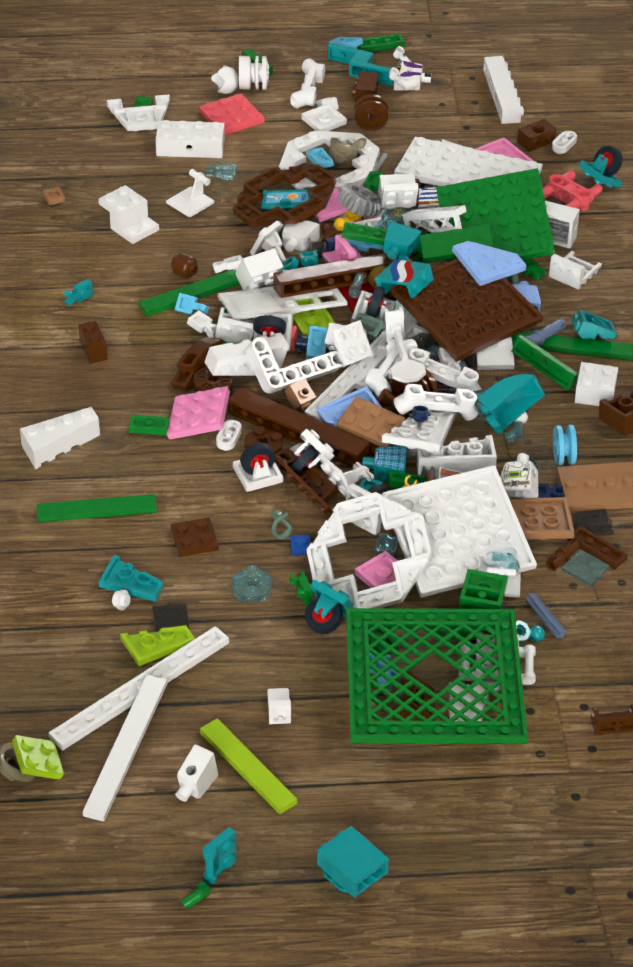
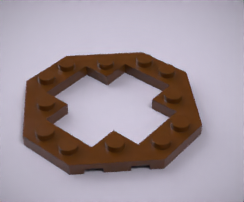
M318 164L311 165L308 168L291 166L289 170H281L280 167L272 168L245 182L244 190L240 192L237 198L238 203L233 207L234 215L250 227L268 226L276 221H280L282 224L303 222L306 218L316 215L326 208L337 182L336 176ZM307 178L317 185L307 190L308 197L311 198L310 200L287 212L279 206L265 213L254 207L259 201L263 200L260 192L283 179L292 185Z

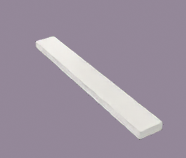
M146 675L83 810L84 817L102 822L105 821L164 693L167 679Z

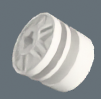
M239 56V90H250L251 83H255L256 90H259V83H262V90H267L269 81L267 56H262V63H259V56H256L255 63H251L250 56Z

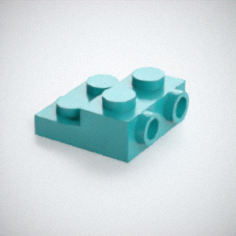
M581 309L571 319V324H574L573 330H576L583 339L588 340L591 338L595 340L597 334L603 339L611 338L614 340L617 332L610 320Z

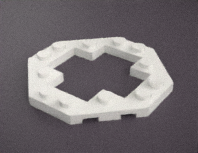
M317 130L309 132L287 143L279 167L281 170H289L291 166H299L306 163V156L302 153L324 143L330 147L331 138H337L343 143L350 145L356 140L366 137L361 133ZM367 139L366 145L358 150L361 156L352 160V166L356 170L336 178L337 182L334 188L340 191L346 183L358 184L360 186L366 180L369 172L375 170L377 158L380 155V148L369 139ZM307 178L292 184L294 188L300 190L306 187L313 188L317 186Z
M377 492L337 503L333 509V514L328 521H325L313 544L311 543L307 548L313 581L314 579L320 583L325 581L335 591H344L350 596L349 600L354 604V608H384L403 602L433 556L423 515L417 512L414 513L405 506L384 498L383 495ZM381 513L385 530L405 526L412 557L392 563L396 581L358 592L353 574L334 579L328 547L347 542L343 524Z

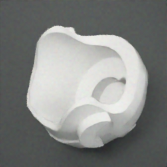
M225 65L218 73L211 77V80L218 85L217 92L222 94L232 93L239 84L238 74L235 69Z

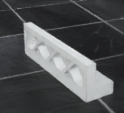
M465 205L412 210L403 214L402 217L405 226L411 227L410 221L417 225L415 229L422 231L421 234L462 229L459 215L467 211ZM450 217H453L455 226L448 222ZM437 218L443 223L441 227L435 223ZM424 220L430 224L428 228L422 224Z

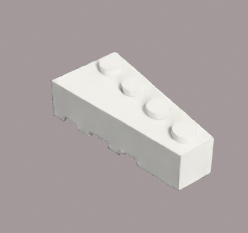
M276 333L273 337L268 338L267 336H261V338L267 341L278 368L281 369L289 344L281 333ZM246 339L242 340L239 344L227 343L209 347L205 364L212 375L256 376L246 353V348L252 341Z
M89 407L20 428L21 445L34 468L37 469L41 467V463L56 459V455L71 451L73 446H80L100 435L99 418L93 408Z

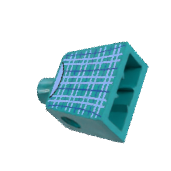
M377 447L375 457H363V466H366L368 469H374L373 475L375 480L387 482L388 471L405 473L407 447Z

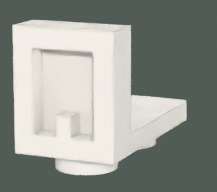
M288 688L268 689L269 724L291 723V700Z

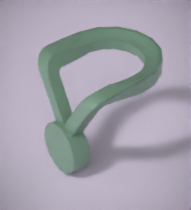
M276 509L271 513L275 520L272 524V534L277 539H284L293 530L291 525L284 519L288 515L287 511L281 513ZM279 522H282L288 529L278 535L276 527Z

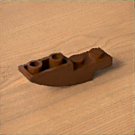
M206 337L192 345L177 363L179 370L170 383L172 388L189 391L194 383L196 372L207 367L205 359L209 347L222 345L224 340Z

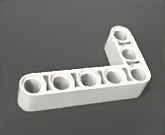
M258 337L254 339L246 348L247 356L264 392L269 394L286 389L289 385L304 378L309 381L333 373L343 366L338 351H333L279 369L271 349L264 338Z

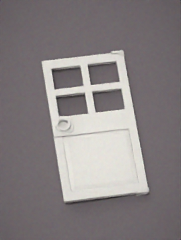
M273 286L218 293L217 295L233 320L256 318V314H292L293 316L300 311L347 305V301L338 288L280 298L273 289ZM333 295L336 301L321 303L317 297ZM310 298L314 304L299 306L295 300Z

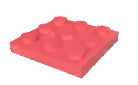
M242 93L199 106V112L208 122L224 123L225 135L264 123V116Z

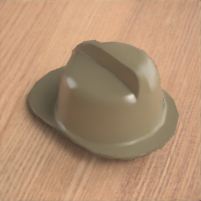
M12 742L4 744L0 749L1 774L9 781H32L35 776L21 774Z

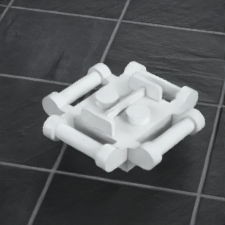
M479 632V634L482 635L484 638H487L489 636L487 634H484V632ZM517 634L518 647H519V634ZM495 637L490 641L494 645H496ZM477 639L476 644L473 645L477 646L481 641ZM465 644L460 647V650L465 654L472 650ZM487 645L480 648L486 654L493 650ZM533 645L519 647V657L525 658V673L521 674L522 684L526 685L534 684L536 681L534 673L536 648ZM476 652L473 654L476 655V662L483 658ZM497 653L492 656V658L495 659L496 661H497ZM465 660L461 663V666L468 670L470 663ZM489 661L482 664L488 670L494 666ZM478 668L472 672L478 678L484 674ZM497 669L493 674L499 677ZM489 676L483 680L489 686L496 682ZM469 677L463 679V681H473ZM500 685L495 688L496 691H500Z

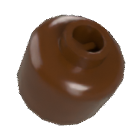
M182 252L175 255L172 259L171 266L175 274L184 278H190L197 273L198 265L195 257Z

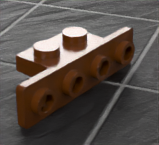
M283 463L282 466L286 469L284 474L291 481L295 479L297 481L295 485L302 492L306 490L308 492L306 496L313 503L317 501L319 503L317 507L325 515L327 513L332 515L333 510L327 502L339 492L338 488L315 465L302 477H299L286 463Z

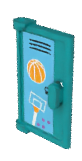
M309 189L263 190L261 210H271L276 206L282 209H292L311 199L307 193Z

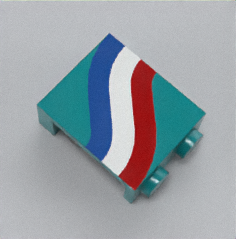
M397 259L375 278L377 287L385 289L384 294L396 284L407 286L410 298H414L434 280L430 264Z

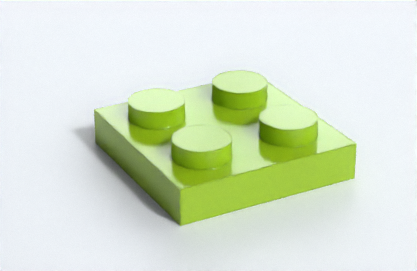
M15 735L12 744L21 774L59 780L62 778L64 771L54 741Z

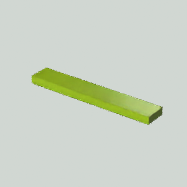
M218 718L200 728V734L279 815L297 804V798Z

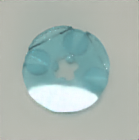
M248 566L246 569L236 573L231 579L233 595L242 602L248 603V600H255V603L264 601L271 595L272 578L267 572L258 569L257 566Z

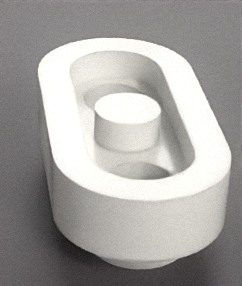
M573 131L562 132L553 140L552 150L557 154L566 153L576 144L577 134Z
M227 420L224 422L223 429L219 431L216 437V445L219 449L228 451L235 447L241 435V423L237 420Z

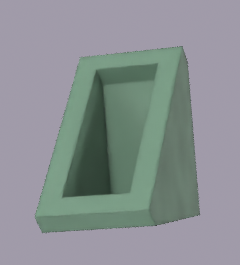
M360 312L354 322L361 321L363 329L366 330L368 338L372 342L378 337L385 324L383 320Z

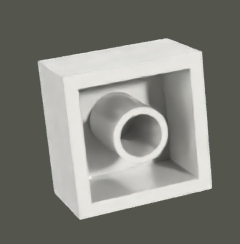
M274 248L243 258L235 274L243 290H252L262 285H272L273 273L281 272L283 265Z
M581 362L575 403L599 406L600 400H613L618 367Z

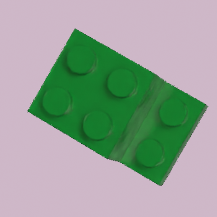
M467 569L460 595L459 609H503L508 576ZM466 630L458 632L462 637H467L470 634ZM487 630L481 631L484 632V634L491 635V633Z

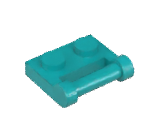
M230 827L204 846L202 850V855L205 859L203 880L207 884H214L217 881V876L226 868L232 867L236 861V832Z

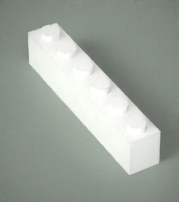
M503 56L484 57L483 71L501 124L521 123L524 109L523 106H520V97H517V89L514 88V80L511 79V72L508 71V63L505 62Z

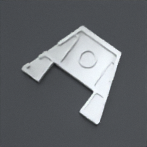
M170 95L155 96L156 105L123 108L121 99L107 100V107L127 131L154 130L158 128V122L164 119L170 102Z

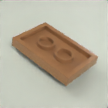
M356 396L337 422V428L380 447L391 446L390 443L382 442V435L385 433L390 434L391 429L394 427L399 428L406 418Z

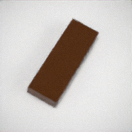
M582 526L574 530V538H567V541L570 539L577 540L581 550L614 570L627 560L628 554Z

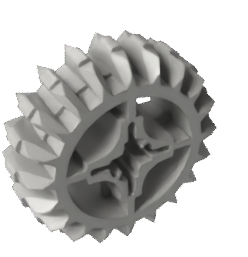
M346 183L339 191L338 200L343 207L359 217H375L382 211L381 199L378 195L362 185Z

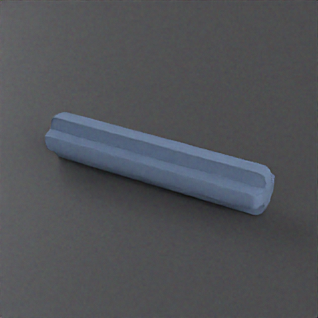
M529 593L526 597V602L555 638H564L566 630L535 593Z

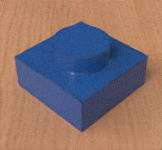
M310 534L290 536L291 554L306 555L307 548L311 544Z

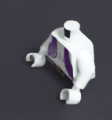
M398 46L393 55L396 59L400 58L401 60H398L397 68L392 67L389 71V78L394 80V90H420L421 82L431 83V73H423V65L413 63L407 56H403L405 51L401 46Z

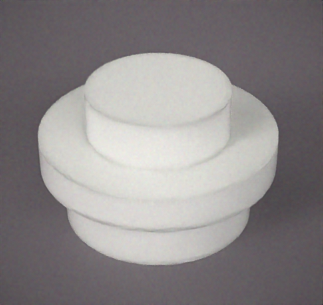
M120 590L114 593L112 603L118 610H125L129 606L131 599L128 591Z

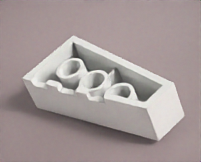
M488 435L483 440H478L477 437L470 438L469 442L465 443L452 441L448 446L442 445L439 452H428L425 449L417 448V474L421 475L423 466L427 470H430L431 466H433V473L439 467L462 473L494 465L496 467L497 455L493 437Z

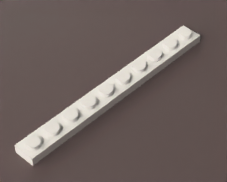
M404 313V329L406 331L412 324L417 325L418 321L412 315ZM385 330L370 344L373 355L352 363L304 411L305 415L322 422L317 414V408L348 395L355 389V382L386 352L388 343L386 342Z
M216 626L50 731L49 739L54 741L62 751L130 708L146 675L167 679L168 683L229 644V637Z

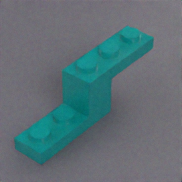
M334 43L328 44L327 59L349 64V76L358 78L359 72L379 73L378 83L394 86V80L389 78L391 68L373 64L374 53Z

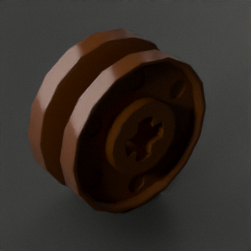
M367 94L357 100L355 104V121L358 126L368 131H375L386 125L389 113L388 104L383 97L376 94Z
M204 367L194 375V393L228 386L230 398L232 396L233 376H213L208 367Z

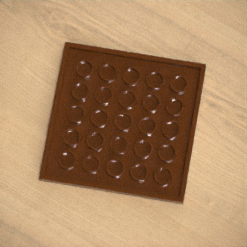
M458 258L432 269L434 280L414 298H410L407 286L396 285L391 288V294L456 362L542 322L544 317L506 278L479 286Z

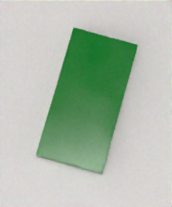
M490 224L421 235L420 238L424 263L457 258L452 252L453 246L466 241L493 247Z

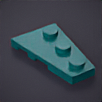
M114 554L99 580V587L112 591L127 590L131 596L156 602L164 588V583L145 571L140 572L136 570L131 563L128 562L126 564L122 562L120 557Z

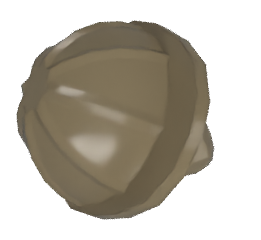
M331 138L329 156L335 164H348L356 158L358 150L366 145L367 139L360 138L349 145L337 138Z

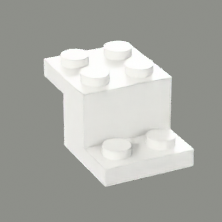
M415 174L380 175L378 197L381 199V208H410L416 206L418 183H415Z
M126 185L99 198V205L110 212L111 229L130 243L134 244L159 231V224L148 217L147 200Z

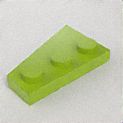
M186 625L161 628L159 632L151 633L144 630L139 631V634L135 635L120 633L121 641L138 666L170 655L195 639Z

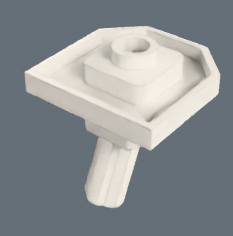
M276 221L268 228H263L250 254L253 256L262 249L268 251L275 248L283 264L286 258L281 250L283 243L278 235L283 224L280 221Z

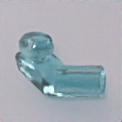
M356 274L348 290L350 297L358 298L360 296V288L365 275Z
M492 553V562H504L508 566L507 569H516V573L518 572L520 563L511 553Z

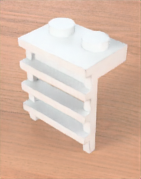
M571 251L564 258L554 254L550 261L549 277L578 290L582 284H586L587 279H591L592 275L597 273L602 265L599 262L596 265H592L574 257V251Z
M221 307L215 338L238 344L246 339L251 341L255 318L233 320L228 313H224L225 308Z

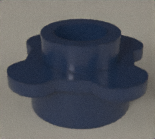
M302 332L300 338L297 337L295 348L299 349L298 354L301 351L307 350L308 337H304Z
M414 406L412 413L409 414L410 418L418 422L426 421L428 416H431V413L428 412V408L425 406Z

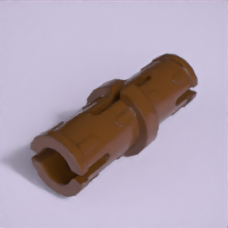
M570 539L563 547H559L556 553L546 561L547 567L555 571L561 564L569 561L570 556L580 549L579 542Z

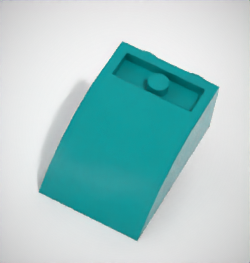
M520 374L495 383L477 399L481 404L479 408L486 415L485 418L490 428L497 434H501L506 427L544 397L545 393L535 375Z

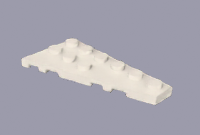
M428 410L431 416H428V420L423 422L415 421L409 417L402 422L399 428H392L390 434H383L382 442L406 446L409 449L419 448L425 449L428 452H439L457 412Z

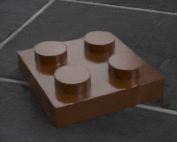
M210 517L171 524V532L179 557L219 550V544Z

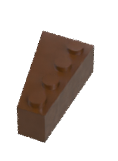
M633 390L631 394L623 397L619 394L614 396L613 400L607 401L603 399L599 401V419L623 435L633 432Z

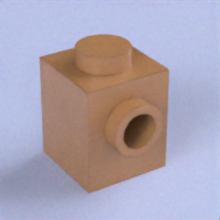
M306 378L289 385L284 391L294 410L300 408L302 410L307 409L316 398Z

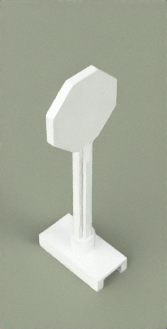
M399 307V310L389 311L386 308L384 309L386 342L389 343L391 338L395 339L401 360L390 368L392 379L402 383L418 382L426 375V370L423 363L408 358L403 341L405 340L403 307Z

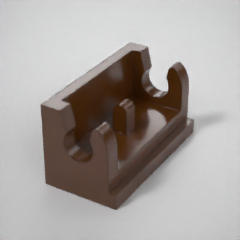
M630 704L631 709L628 711L599 714L598 708H592L593 713H591L590 718L595 735L633 731V704Z

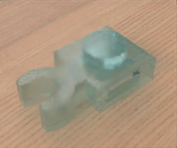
M208 163L206 175H216L217 178L233 180L237 171V165Z

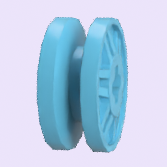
M573 424L567 425L565 433H563L561 425L554 426L553 453L556 465H563L565 456L569 465L576 463L577 438Z

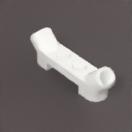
M310 58L303 62L302 71L306 74L305 80L302 83L301 90L291 94L290 100L293 107L298 109L303 106H315V84L323 83L325 64H318Z
M391 338L387 344L386 360L380 369L372 367L365 380L364 387L367 386L369 390L373 391L377 398L384 389L392 392V387L388 382L389 379H392L390 368L398 361H401L394 338ZM412 338L403 340L408 357L410 350L418 348L416 341Z
M419 348L410 350L408 358L423 363L434 380L456 389L473 391L477 398L481 395L482 389L477 383L479 374L476 371L467 367L459 371L429 359L430 352Z
M409 384L405 387L404 393L394 399V405L400 414L411 411L414 406H425L428 410L460 412L463 418L468 421L478 415V408L475 405L477 395L467 389L457 388L455 394L425 392L422 385Z

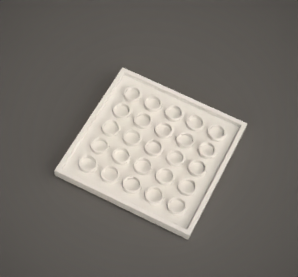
M495 465L382 493L384 498L390 501L393 500L405 506L408 510L423 515L433 556L415 582L421 598L463 587L467 569L487 572V567L500 568V566H504L505 569H516V573L536 569L537 563ZM405 526L394 528L405 558L412 557Z

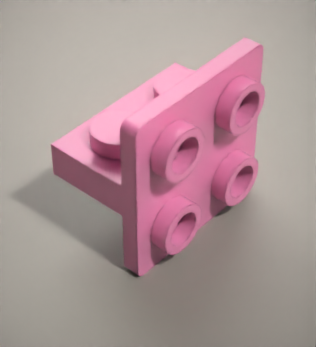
M342 234L335 235V251L322 253V257L327 263L362 257L355 247H351L348 240L342 238Z

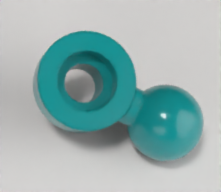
M291 256L286 259L282 264L283 269L281 271L298 269L299 261L297 258Z
M516 621L519 643H522L528 637L534 642H540L544 639L545 631L541 626L536 625L529 629L525 622Z

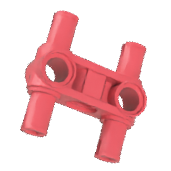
M569 170L563 175H551L549 182L543 188L544 199L553 196L566 203L565 206L585 211L589 209L590 203L593 202L594 198L602 193V186L595 184L587 189L572 181L575 180L576 173L573 170Z

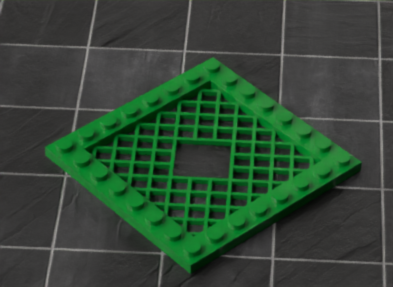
M346 608L350 743H528L514 609ZM382 630L385 634L379 638L373 632ZM403 630L406 634L400 638L394 632ZM418 630H424L428 634L421 638L415 633ZM439 630H445L449 634L442 638L436 633ZM466 630L470 634L463 638L458 632ZM487 630L491 635L484 638L479 632ZM389 636L396 640L391 646L384 642ZM410 636L417 640L412 646L405 641ZM369 637L374 640V642H373L372 644H370V645H369ZM430 637H434L439 642L432 646L427 640ZM452 637L460 641L455 646L448 642ZM476 637L481 642L475 646L469 640ZM494 637L496 645L490 642ZM380 644L386 649L382 653H378L373 648ZM400 644L407 648L402 654L395 649ZM421 644L429 649L423 654L416 649ZM443 644L450 649L445 654L438 650ZM464 644L472 649L466 654L459 650ZM487 645L493 650L486 654L480 648ZM369 652L375 656L371 661L369 659ZM391 652L395 656H397V658H395L393 661H389L384 656ZM411 652L418 656L413 662L406 657ZM432 652L463 673L438 694L432 692L407 673ZM454 652L461 656L456 662L449 658ZM475 652L483 657L478 662L470 657ZM496 653H497V661L492 658V656H493L494 654H496ZM379 660L387 664L382 669L374 665ZM401 660L408 664L403 670L395 665ZM465 660L473 665L468 670L460 665ZM486 661L494 665L489 670L482 666ZM370 668L376 672V674H374L371 678ZM392 668L398 674L390 677L385 672ZM477 668L484 673L479 678L472 674ZM497 669L499 677L493 674ZM380 676L387 680L382 686L375 682ZM402 676L409 680L404 686L396 681ZM488 676L496 681L491 686L483 682ZM465 677H469L474 682L467 686L462 680ZM391 684L399 689L394 694L386 690ZM413 684L421 689L416 694L408 690ZM478 684L486 689L481 694L473 690ZM371 685L377 688V690L374 691L372 694ZM455 685H459L464 690L457 694L451 689ZM499 685H500V693L495 690V688L498 687ZM381 692L389 697L383 702L376 698ZM403 692L411 697L405 702L397 698ZM423 693H427L432 698L425 702L419 697ZM448 693L454 698L446 702L441 696ZM467 693L475 697L470 703L463 698ZM489 693L497 697L492 703L484 698ZM371 701L378 705L373 710L371 706ZM391 701L400 705L394 711L387 706ZM413 701L422 705L416 711L408 706ZM435 701L443 705L438 711L430 706ZM457 701L465 705L460 711L452 706ZM479 701L487 705L482 711L474 706ZM500 702L502 705V710L496 706ZM381 709L389 713L384 719L376 714ZM403 709L411 713L406 719L398 714ZM425 709L433 713L428 719L420 714ZM447 709L455 714L450 719L442 714ZM469 709L477 714L472 719L464 715ZM491 709L499 714L494 719L486 715ZM394 717V718H396L398 721H389V720ZM416 717V718H418L420 721H411V720H413V719ZM438 717V718L441 719L442 721H433V720H435V719ZM460 717V718L463 719L464 721H455V720H457V719ZM482 717V718H483L484 720H486V721H478V720Z

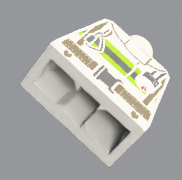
M520 453L517 456V462H507L504 465L500 479L509 499L538 498V470L529 461V455Z

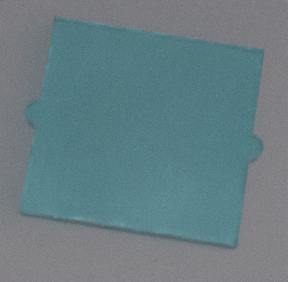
M580 550L574 557H571L562 567V571L590 587L598 579H602L603 574L610 569V565L583 550Z

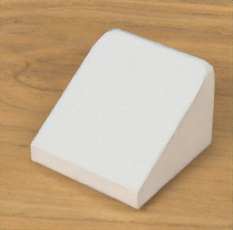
M335 97L324 98L316 102L318 107L329 103L336 110L339 109L337 98Z

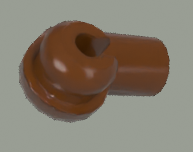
M328 223L321 225L322 234L324 235L321 242L325 246L326 239L333 238L336 235L334 229Z

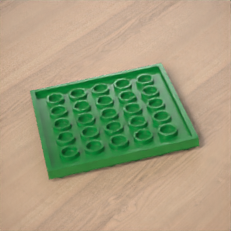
M538 168L436 187L439 207L465 205L467 212L459 215L462 228L490 224L494 248L516 253L522 260L555 254ZM450 217L448 222L455 226L453 217Z

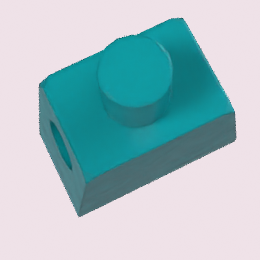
M390 221L383 252L387 253V257L391 260H395L399 257V254L409 257L419 246L422 231Z

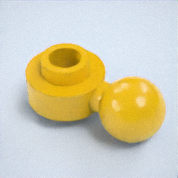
M347 211L344 214V218L340 217L335 220L334 227L338 231H343L345 222L350 223L351 221L361 220L362 216L359 217L357 214Z

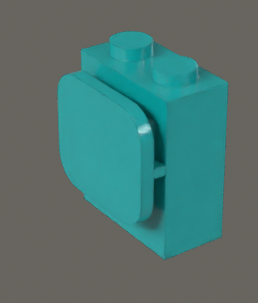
M352 826L344 831H340L335 838L328 843H323L317 850V865L323 869L324 877L338 890L349 893L354 898L388 873L389 858Z

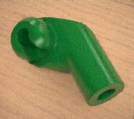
M201 881L197 883L196 890L181 899L187 910L210 895L211 888L206 882Z

